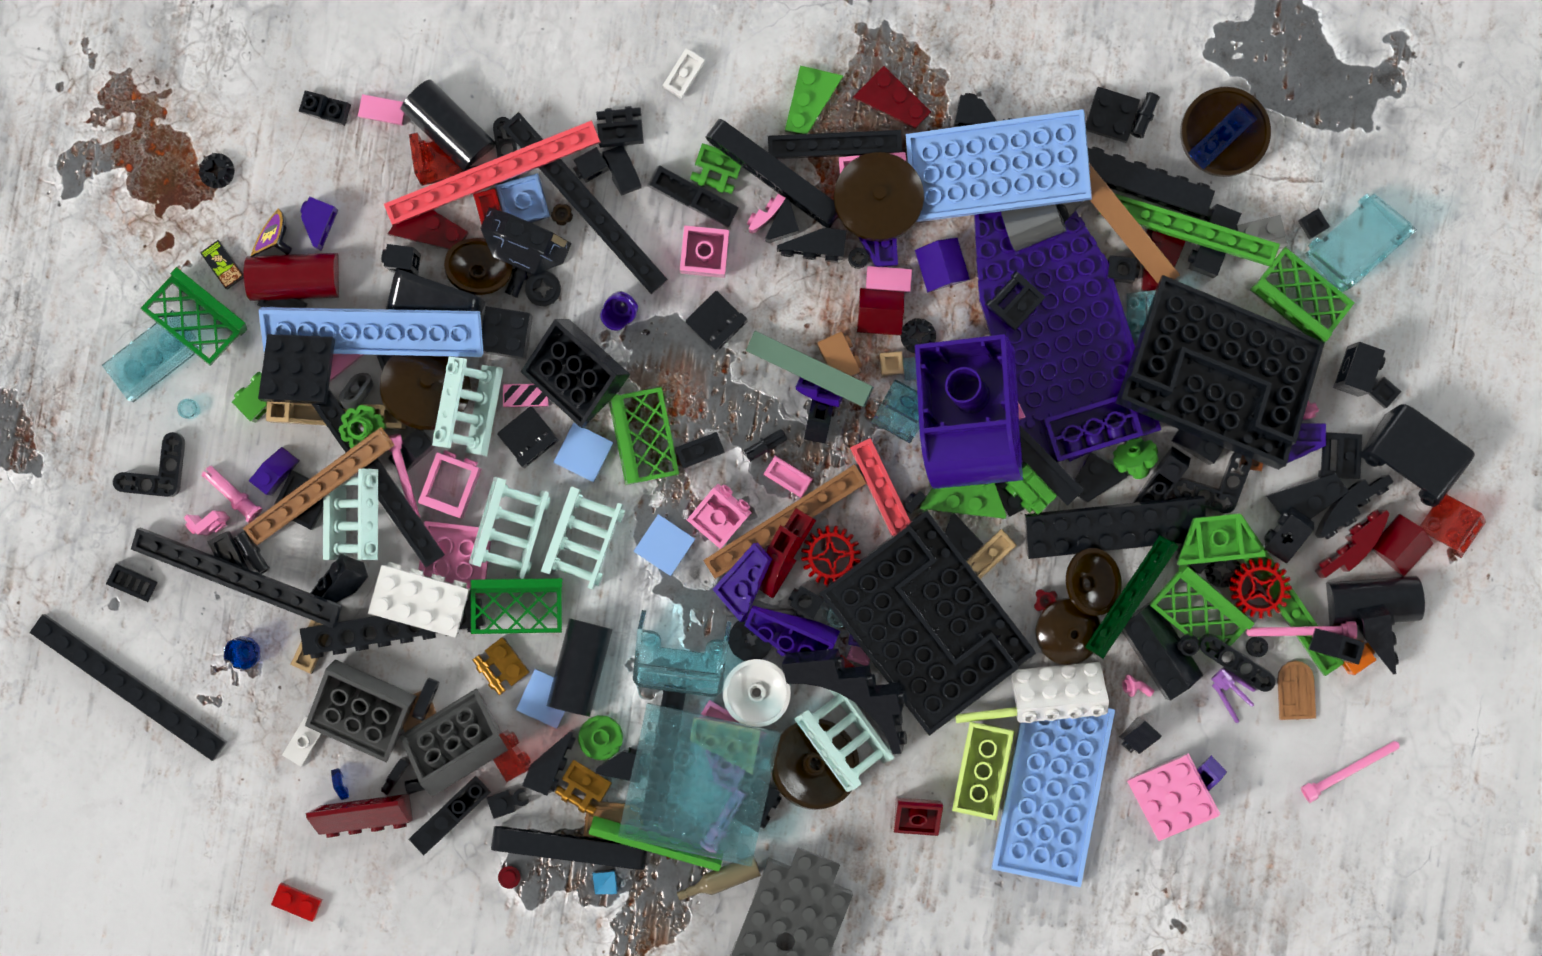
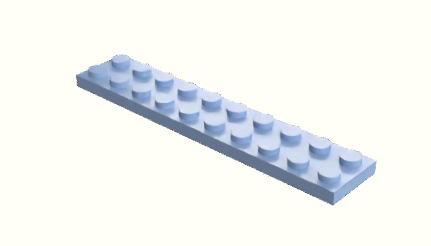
M261 307L259 309L264 352L267 334L333 337L335 339L333 354L482 357L484 354L480 311Z

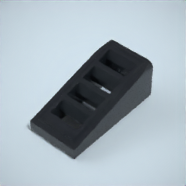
M116 563L106 585L149 602L158 582ZM119 572H124L120 583L115 582ZM128 575L133 576L128 587L123 586ZM138 578L141 581L139 583L137 590L134 591L132 590V587L136 579ZM145 582L150 583L145 594H140Z

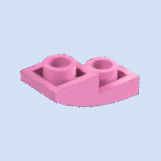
M777 194L775 199L771 197L765 208L768 210L767 213L760 209L757 214L752 213L747 222V225L750 226L749 232L754 234L765 227L778 214L785 197Z

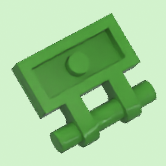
M702 143L695 166L703 169L701 174L692 172L690 180L698 182V185L703 187L707 185L716 188L720 193L727 192L732 194L735 186L727 183L728 178L737 180L742 166L717 148ZM709 172L721 174L720 181L708 177Z

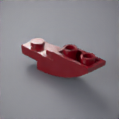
M795 508L785 526L780 525L766 551L772 560L759 590L773 599L797 561L794 559V556L816 522L814 518L798 508Z
M1376 509L1367 515L1368 520L1363 524L1357 523L1348 530L1350 533L1345 536L1350 545L1347 543L1336 550L1338 554L1334 557H1326L1319 562L1318 565L1320 567L1315 570L1320 578H1326L1338 568H1341L1343 572H1350L1377 543L1390 513L1387 510L1378 511Z

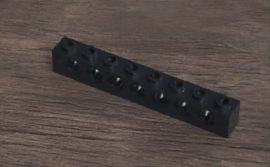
M475 599V603L483 609L482 599ZM471 600L466 602L464 609L466 621L460 624L459 629L467 628V633L471 632ZM476 607L477 615L480 612V610ZM483 613L476 619V629H481L480 626L486 625ZM379 616L337 622L334 628L319 625L300 629L303 654L310 655L311 659L324 657V652L333 651V655L347 653L346 648L355 647L356 651L367 650L370 644L376 643L378 648L391 646V641L399 639L400 644L414 642L413 637L422 636L423 640L436 638L437 633L422 628L415 632L408 624ZM391 623H396L399 626V632L395 636L391 635L388 631V626ZM370 626L374 627L377 631L374 639H369L366 636V630ZM347 630L352 631L354 634V640L351 643L346 642L343 637ZM324 634L330 635L332 639L328 647L324 646L321 642Z

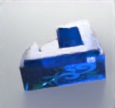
M339 768L331 770L333 789L341 800L349 798L348 788L343 785L342 777L344 776Z

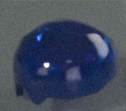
M239 636L227 642L224 647L223 657L232 663L233 668L248 670L256 666L260 660V647L253 638Z

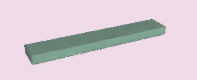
M754 331L746 349L747 352L862 407L866 406L874 386L758 331Z

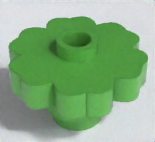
M359 405L357 409L349 408L341 416L343 425L339 427L342 441H349L350 448H353L380 427L385 430L386 423L384 422L383 415L376 414L374 407ZM361 424L364 427L363 431H361L360 429Z
M1142 438L1129 440L1126 445H1119L1113 452L1115 468L1120 473L1127 471L1135 479L1147 477L1150 468L1158 461L1157 454L1159 452L1157 445L1152 440L1144 441Z

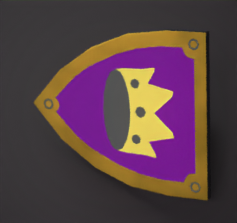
M279 208L269 218L260 232L251 256H256L272 247H276L286 255L291 252L292 247L282 241L287 227L284 225V215Z

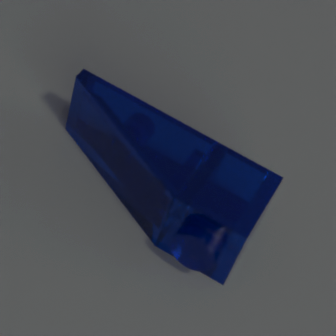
M1242 103L1239 104L1188 154L1202 169H1205L1257 118Z

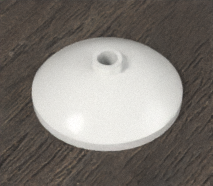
M751 659L738 664L728 674L724 683L723 700L728 712L735 720L746 726L764 727L776 722L785 713L790 702L791 690L790 685L786 683L784 672L777 665L766 660ZM759 688L761 695L754 696L752 693L753 689Z

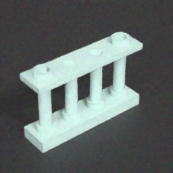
M449 357L432 446L451 448V443L453 442L467 445L465 453L487 456L503 368L482 365L481 370L466 367L467 359ZM464 376L479 379L477 392L462 389ZM460 398L475 401L473 415L458 411ZM456 420L471 423L469 436L453 433Z
M358 469V476H352L323 497V560H337L341 554L346 556V553H358V560H378V469ZM358 485V499H346L347 486ZM346 508H358V521L346 522ZM358 530V544H346V531Z
M494 477L469 563L481 567L482 562L488 561L517 569L516 576L524 579L525 574L528 575L532 564L529 561L543 512L548 509L551 498L548 497L549 492L543 490L540 491L539 496L508 488V485L505 484V479ZM507 496L536 505L533 518L501 509V506H499L501 497ZM502 518L530 526L527 539L495 531V528H492L494 520ZM493 539L524 548L520 561L489 553V550L486 549L488 541Z
M571 486L541 572L552 574L553 571L560 570L589 580L588 588L594 589L595 585L599 586L603 574L600 573L617 522H622L625 510L622 509L623 504L617 503L616 509L585 499L580 494V489ZM581 506L612 517L609 529L606 530L575 519L576 516H573L575 507L579 508ZM573 527L605 538L601 551L568 540V537H565L567 529H572ZM560 549H568L597 559L594 571L590 572L562 562L558 558Z
M831 691L835 697L816 712L810 713L809 710H806L794 719L846 792H849L861 785L859 775L880 759L882 763H885L895 757L891 753L890 746L882 741L856 703L837 692ZM840 704L848 715L827 732L823 731L819 725V720ZM854 723L861 734L841 750L836 749L832 739L850 724ZM867 741L874 752L856 767L850 768L845 761V757Z

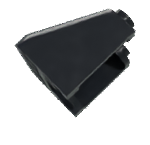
M396 269L386 309L480 311V315H482L486 302L471 293Z
M1401 404L1384 415L1359 456L1365 459V462L1370 466L1377 467L1386 464L1421 489L1418 495L1422 503L1435 507L1442 501L1469 466L1475 453L1467 445L1413 407Z

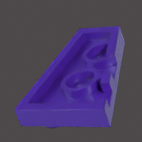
M753 543L712 589L740 622L746 620L772 560L759 543Z

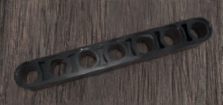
M718 119L705 136L710 144L781 196L788 199L822 226L831 228L838 218L834 200L726 121Z
M494 826L491 843V850L628 869H645L647 851L614 841L504 826Z

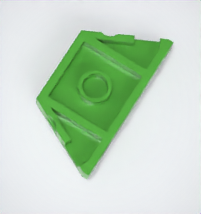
M995 483L940 489L932 488L920 505V509L1003 519H1006L1007 516Z
M1241 514L1193 518L1177 565L1266 557V553L1255 540L1256 537L1252 531L1246 526V522Z

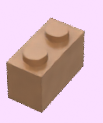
M841 331L817 342L819 351L827 365L853 377L860 374L859 368L862 367L859 357L857 355L853 356L850 350L853 345L848 335L844 336Z

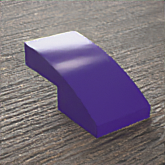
M801 377L795 386L796 390L801 394L830 406L839 407L843 400V397Z

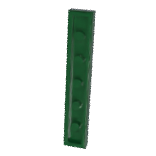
M1161 535L1158 537L1085 646L1086 649L1104 659L1179 547L1177 544Z

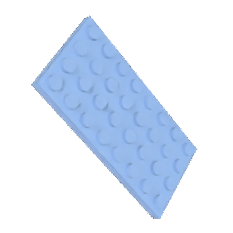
M1084 109L906 134L908 163L919 175L924 190L923 207L916 222L1092 200Z
M1108 708L1107 714L1098 717L1088 716L1076 719L1067 718L1019 724L993 856L992 870L1081 887L1115 709Z

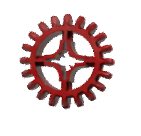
M829 525L825 526L826 533H822V530L817 528L819 534L817 537L810 533L809 536L813 541H804L806 545H809V549H801V552L808 553V557L801 558V561L808 560L809 562L808 565L803 567L804 570L811 567L813 571L808 576L812 577L816 573L818 575L815 580L817 583L821 580V577L825 578L824 585H828L829 579H832V582H834L836 578H839L853 567L854 562L858 563L861 560L855 558V554H861V550L854 551L853 547L859 545L858 541L852 544L850 542L854 535L850 534L846 538L844 535L847 529L845 528L841 534L837 533L838 526H834V531L830 532ZM832 537L841 539L849 550L839 551L835 549ZM825 538V551L812 555L816 543ZM829 544L833 553H843V555L837 556V559L834 558L833 568L828 558H819V556L825 555V552L828 553ZM842 557H850L845 569L837 573V560ZM813 561H826L830 574L819 571Z
M1258 557V564L1256 565L1253 559H1249L1251 566L1248 568L1245 563H1241L1244 571L1241 572L1235 569L1234 572L1239 578L1231 577L1230 580L1237 584L1229 586L1231 591H1237V593L1231 595V599L1239 598L1235 606L1240 607L1244 605L1241 610L1244 614L1248 609H1251L1250 617H1254L1257 611L1260 619L1263 618V612L1267 611L1269 617H1272L1270 610L1273 608L1277 613H1280L1281 611L1277 605L1280 604L1286 607L1287 603L1282 599L1291 598V595L1285 593V591L1292 590V586L1284 584L1291 579L1289 576L1282 578L1287 571L1284 568L1277 571L1280 567L1278 562L1271 567L1272 560L1269 558L1266 560V564H1263L1262 557ZM1265 570L1273 575L1260 579L1253 572ZM1248 577L1252 582V587L1243 596L1242 583ZM1254 579L1260 585H1267V587H1264L1267 596L1261 591H1254V589H1257ZM1278 580L1279 592L1276 598L1273 599L1269 590L1274 585V582ZM1261 597L1268 604L1254 605L1248 601Z

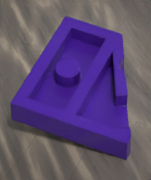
M858 237L875 267L898 266L897 238L876 242Z
M1326 423L1301 424L1297 441L1291 447L1287 463L1326 446Z

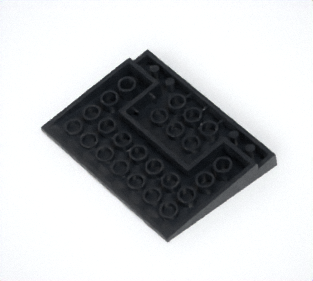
M1162 275L1115 403L1279 470L1287 465L1291 447L1297 441L1325 342Z
M927 509L819 593L889 684H901L902 691H905L907 696L906 707L929 736L1018 670L1020 665L1036 654L1031 644Z

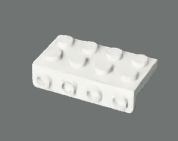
M389 562L388 565H381L368 614L451 637H457L467 598L471 592V589L466 587L467 583L454 580L453 583L446 582V577L432 574V577L424 576V571L410 568V571L402 570V565Z
M1100 662L1018 669L1011 674L1017 707V720L1020 723L1045 720L1054 721L1067 718L1076 719L1088 716L1098 717L1108 713L1109 699Z

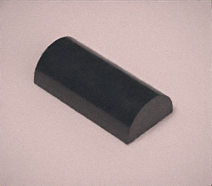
M431 79L417 86L408 95L400 108L463 171L495 147L496 142Z
M1417 576L1326 582L1330 626H1340L1345 624L1346 621H1355L1358 625V609L1383 604L1389 612L1393 613L1395 622L1420 621L1423 619L1425 597L1422 583Z
M569 618L546 706L590 717L613 629Z

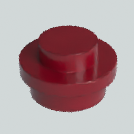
M505 866L498 874L500 885L507 889L516 887L521 880V874L514 866Z

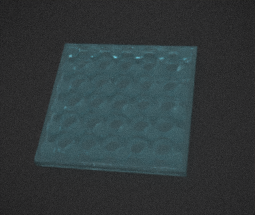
M647 703L618 837L752 866L781 732Z

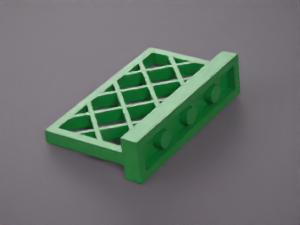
M176 267L170 273L171 276L140 309L211 366L239 335L242 336L247 330L246 323ZM172 284L179 289V297L166 298V290ZM193 300L196 303L197 311L183 312V301ZM180 301V312L167 313L166 302ZM163 302L164 313L154 314L149 310L154 303ZM210 314L214 319V325L201 326L200 315ZM197 315L198 326L184 327V316ZM181 316V327L171 328L168 325L167 317ZM227 328L232 332L228 339L218 340L217 329ZM214 329L215 340L202 341L201 330ZM198 330L199 341L188 342L185 339V331ZM215 344L216 351L210 358L202 353V345Z
M562 578L470 580L471 634L562 633ZM530 592L537 600L527 609L518 599L524 593ZM534 592L543 593L538 597ZM547 592H557V602L549 608L541 598ZM475 593H485L491 601L481 609L475 603ZM489 593L498 594L493 598ZM502 593H508L514 599L505 609L496 601ZM512 593L520 594L517 597H515ZM538 601L548 610L540 619L530 611ZM493 602L503 610L495 620L484 612ZM515 602L526 610L517 620L507 611ZM556 606L557 614L554 611H552ZM476 607L480 610V612L477 615ZM551 612L557 618V628H547L541 621ZM483 613L492 623L486 629H476V619ZM504 613L514 621L508 629H502L496 623ZM527 613L537 621L530 629H525L519 623ZM517 624L521 629L512 628ZM538 624H540L543 628H535V627H536ZM493 625H495L498 629H490V628H491Z

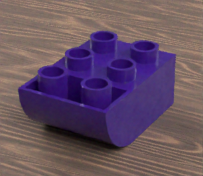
M1006 335L915 345L920 441L925 470L932 488L940 489L1023 480L1015 351Z

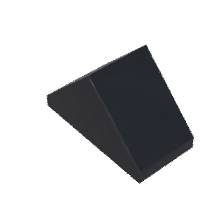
M786 198L765 237V242L767 243L799 234V228L790 201Z

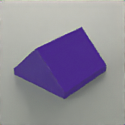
M958 238L937 240L915 250L927 293L970 280Z

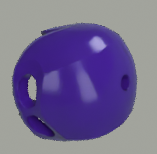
M617 291L605 301L600 313V319L607 328L619 331L635 319L638 312V304L626 292Z

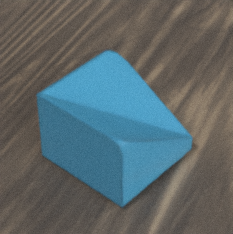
M616 869L594 871L592 873L595 894L618 893Z

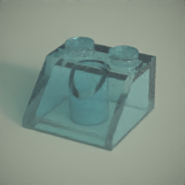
M895 379L871 422L898 438L911 443L919 430L917 391Z

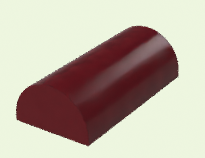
M338 253L247 256L244 262V286L247 298L250 301L339 298Z

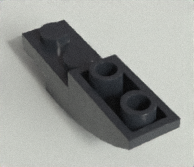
M1382 475L1370 484L1367 483L1366 479H1361L1348 487L1349 492L1331 504L1324 514L1316 530V537L1329 539L1338 533L1336 529L1343 525L1348 527L1356 522L1355 517L1361 514L1356 506L1360 508L1371 501L1369 498L1374 494L1379 496L1388 491V486L1393 483L1390 475Z
M475 776L408 840L424 856L487 797L491 791Z

